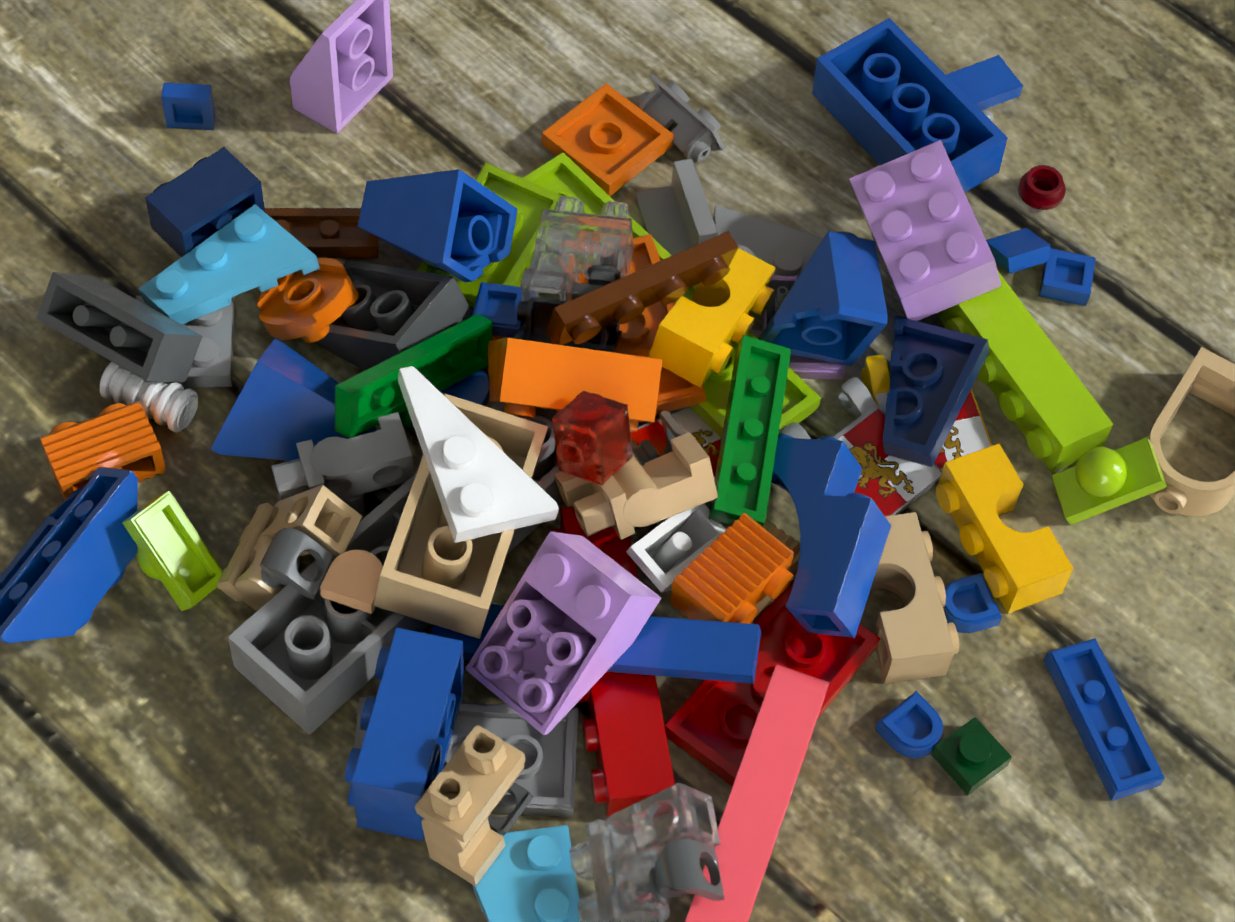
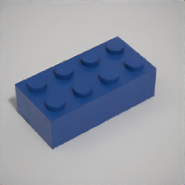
M890 18L816 59L812 94L879 165L941 140L964 193L999 173L1008 137Z

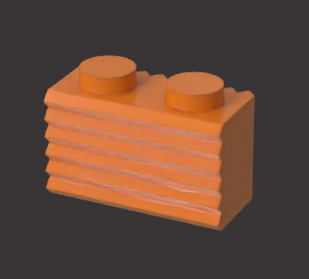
M140 401L129 405L122 403L110 405L103 409L97 417L78 424L75 422L61 423L54 427L50 434L40 437L46 460L64 500L73 491L86 485L88 477L98 467L132 470L138 477V482H143L146 478H153L156 474L162 475L166 471L161 446Z
M743 513L738 520L734 521L731 527H728L724 533L720 534L717 540L712 542L710 547H706L702 554H699L694 561H691L688 567L683 569L681 574L675 577L670 602L674 608H678L681 614L686 615L688 619L750 624L758 611L755 606L766 596H769L772 600L776 599L790 584L793 578L790 568L794 552L746 513Z

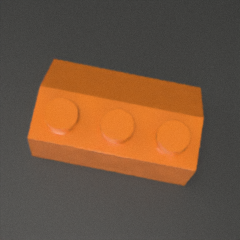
M514 338L489 341L490 402L505 404L504 413L535 418L536 408L555 410V421L587 424L588 415L607 417V428L637 431L638 422H655L662 359Z

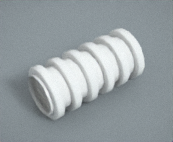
M111 362L106 367L100 380V395L107 400L114 399V403L125 405L140 401L148 420L154 419L161 426L168 425V428L175 433L181 432L190 424L198 408V395L194 390H184V387L177 382L145 381L114 362Z

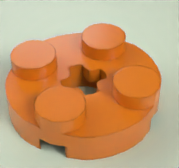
M317 258L320 269L303 275L302 271L296 275L293 272L278 278V286L261 292L257 302V306L261 311V314H258L271 336L284 340L301 337L304 342L313 343L328 334L330 330L329 325L339 318L348 307L353 305L359 297L357 289L340 261L332 258Z

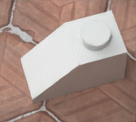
M705 504L669 517L626 551L661 593L672 590L675 577L681 574L691 561H694L699 554L704 552L706 547H710L712 542L717 540L720 534L726 531V528L719 521L708 519L709 509Z

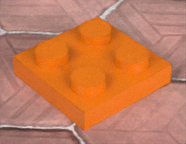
M606 83L543 131L541 145L555 156L564 152L603 191L611 196L673 147L674 134Z

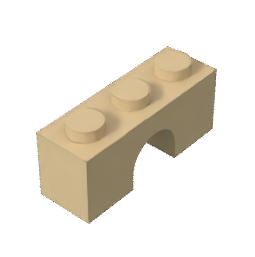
M916 512L885 516L891 524V528L871 589L892 591L903 600L905 607L898 610L880 612L873 634L880 638L875 651L884 684L944 676L947 674L954 654L959 652V637L955 624L953 622L947 623L943 609L946 604L944 583L940 576L934 577L930 563L933 558L931 537L928 531H921Z

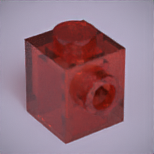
M582 391L552 418L559 471L604 485L612 475L619 471L633 457L627 404L605 398L596 393Z

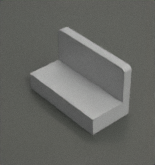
M692 159L674 161L671 186L636 192L635 202L644 229L649 234H652V237L671 255H675L718 235Z

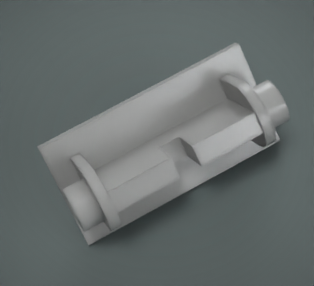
M653 73L649 76L655 89L650 94L643 92L639 95L635 105L666 129L673 123L677 125L671 131L674 134L673 145L687 159H696L698 162H702L710 154L711 148L709 146L712 143L721 150L725 148L717 132L721 125L707 110L701 108L696 112L687 104L690 100L687 94L672 80L665 85Z

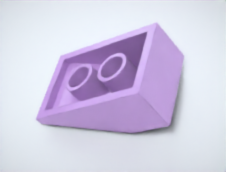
M356 0L319 36L290 76L293 109L337 134L393 78L389 0Z

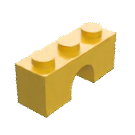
M738 248L729 265V273L723 279L709 286H704L703 283L697 284L692 300L683 296L679 298L659 324L648 356L649 358L662 359L663 368L700 388L712 371L718 374L722 373L734 351V347L731 346L732 343H739L743 335L748 336L755 321V318L752 317L753 314L756 313L762 316L775 293V290L770 288L769 284L776 267Z
M996 444L945 462L938 485L936 486V497L941 509L946 514L950 513L957 524L960 540L965 551L971 556L974 555L984 572V579L992 596L999 598L1007 614L1062 594L1074 568L1049 526L1033 532H1018L1007 527L999 518V515L1014 510L1024 484L1001 445Z

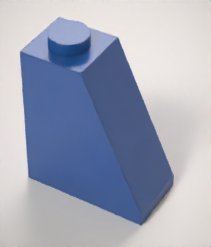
M460 169L366 181L358 227L385 244L450 276H454V278L463 282H473L483 274L482 269L490 263L500 262L510 254L517 208Z
M828 231L811 254L758 339L790 348L793 355L852 367L887 325L888 315L875 241L858 238L850 232L835 233Z
M274 339L257 361L210 450L222 455L292 461L299 459L296 443L312 439L315 447L320 441L328 437L349 439L335 432V386L340 383L289 346ZM372 427L357 436L374 432L377 428Z

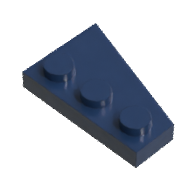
M895 315L894 348L891 352L890 388L889 392H887L883 432L884 454L933 467L989 353L988 339Z

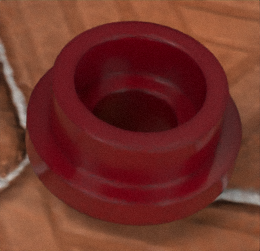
M1046 165L1031 168L1021 177L1018 185V193L1023 202L1039 210H1050L1059 206L1066 192L1064 180L1060 172Z

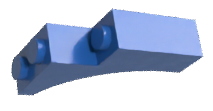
M778 434L771 483L781 487L791 495L800 527L798 569L786 608L807 633L855 638L891 524L872 498L854 493L862 467L843 441L828 436L820 437L817 440L798 439L789 435Z

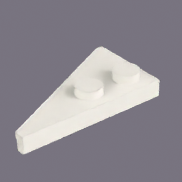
M413 366L399 369L398 383L454 543L556 520L559 508L553 498Z

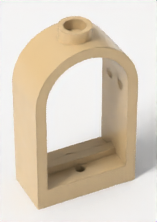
M1201 347L1148 436L1167 488L1151 493L1149 496L1163 511L1185 516H1206L1223 509L1235 495V471L1228 477L1218 481L1204 482L1193 480L1177 472L1167 462L1161 450L1160 439L1188 393L1235 416V364Z

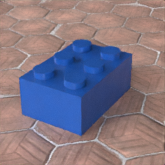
M396 627L391 648L382 646L378 655L375 679L381 680L377 696L376 698L367 696L363 706L360 730L366 731L362 747L361 749L353 747L348 757L345 771V782L351 783L348 805L355 806L358 828L424 841L425 836L421 824L423 817L416 813L415 805L445 765L464 694L463 641Z

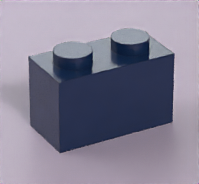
M225 147L209 157L200 159L192 168L170 182L161 184L153 193L145 197L151 228L181 257L254 204L265 212L261 181Z

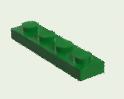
M476 314L336 385L335 432L350 439L378 425V417L396 412L401 413L408 409L398 383L400 368L413 366L436 389L442 391L487 367L489 341H492L493 321Z
M746 335L742 336L737 345L714 480L718 498L711 500L708 519L732 525L743 513H746L762 527L765 524L791 355L790 348Z

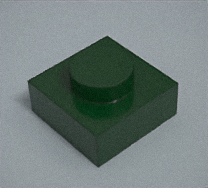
M976 717L937 744L932 752L933 758L967 796L1006 768L1012 758Z

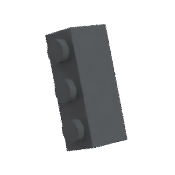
M53 272L36 319L145 381L185 383L202 339V335L91 275Z

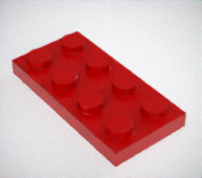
M795 578L792 579L783 593L771 603L754 623L759 624L761 630L754 684L704 680L665 725L666 737L732 787L776 665L830 682L819 714L820 717L877 649L880 641L878 636L861 624H859L855 638L807 633L786 608Z

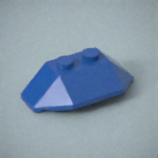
M98 467L88 477L86 485L73 491L44 520L0 575V642L15 643L73 636L78 629L91 619L94 608L107 591L121 580L125 568L137 554V544L122 524L123 521L137 511L138 477L132 470Z

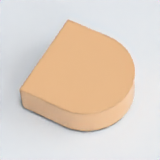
M350 550L340 554L331 563L320 586L321 597L372 614L376 607L374 602L380 573L383 568L382 563L375 555L364 550Z

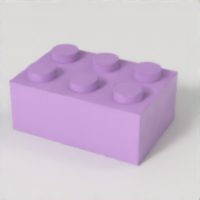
M941 140L849 178L861 212L907 319L919 321L1002 286L995 259Z

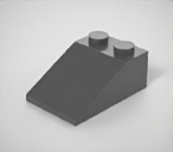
M347 260L343 266L357 289L359 297L353 305L348 307L339 318L329 325L330 330L328 334L314 343L357 367L367 370L472 317L473 312L454 276Z

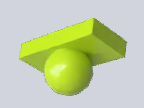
M1147 437L1116 450L1103 446L1091 448L1081 455L1076 466L1052 475L1064 517L1070 525L1167 488L1153 445Z
M170 491L159 494L122 522L138 546L136 559L141 571L149 578L162 581L181 611L191 609L217 588V582L223 570Z

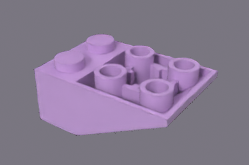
M549 532L467 665L466 670L540 733L548 735L633 644L661 600V597L583 536Z

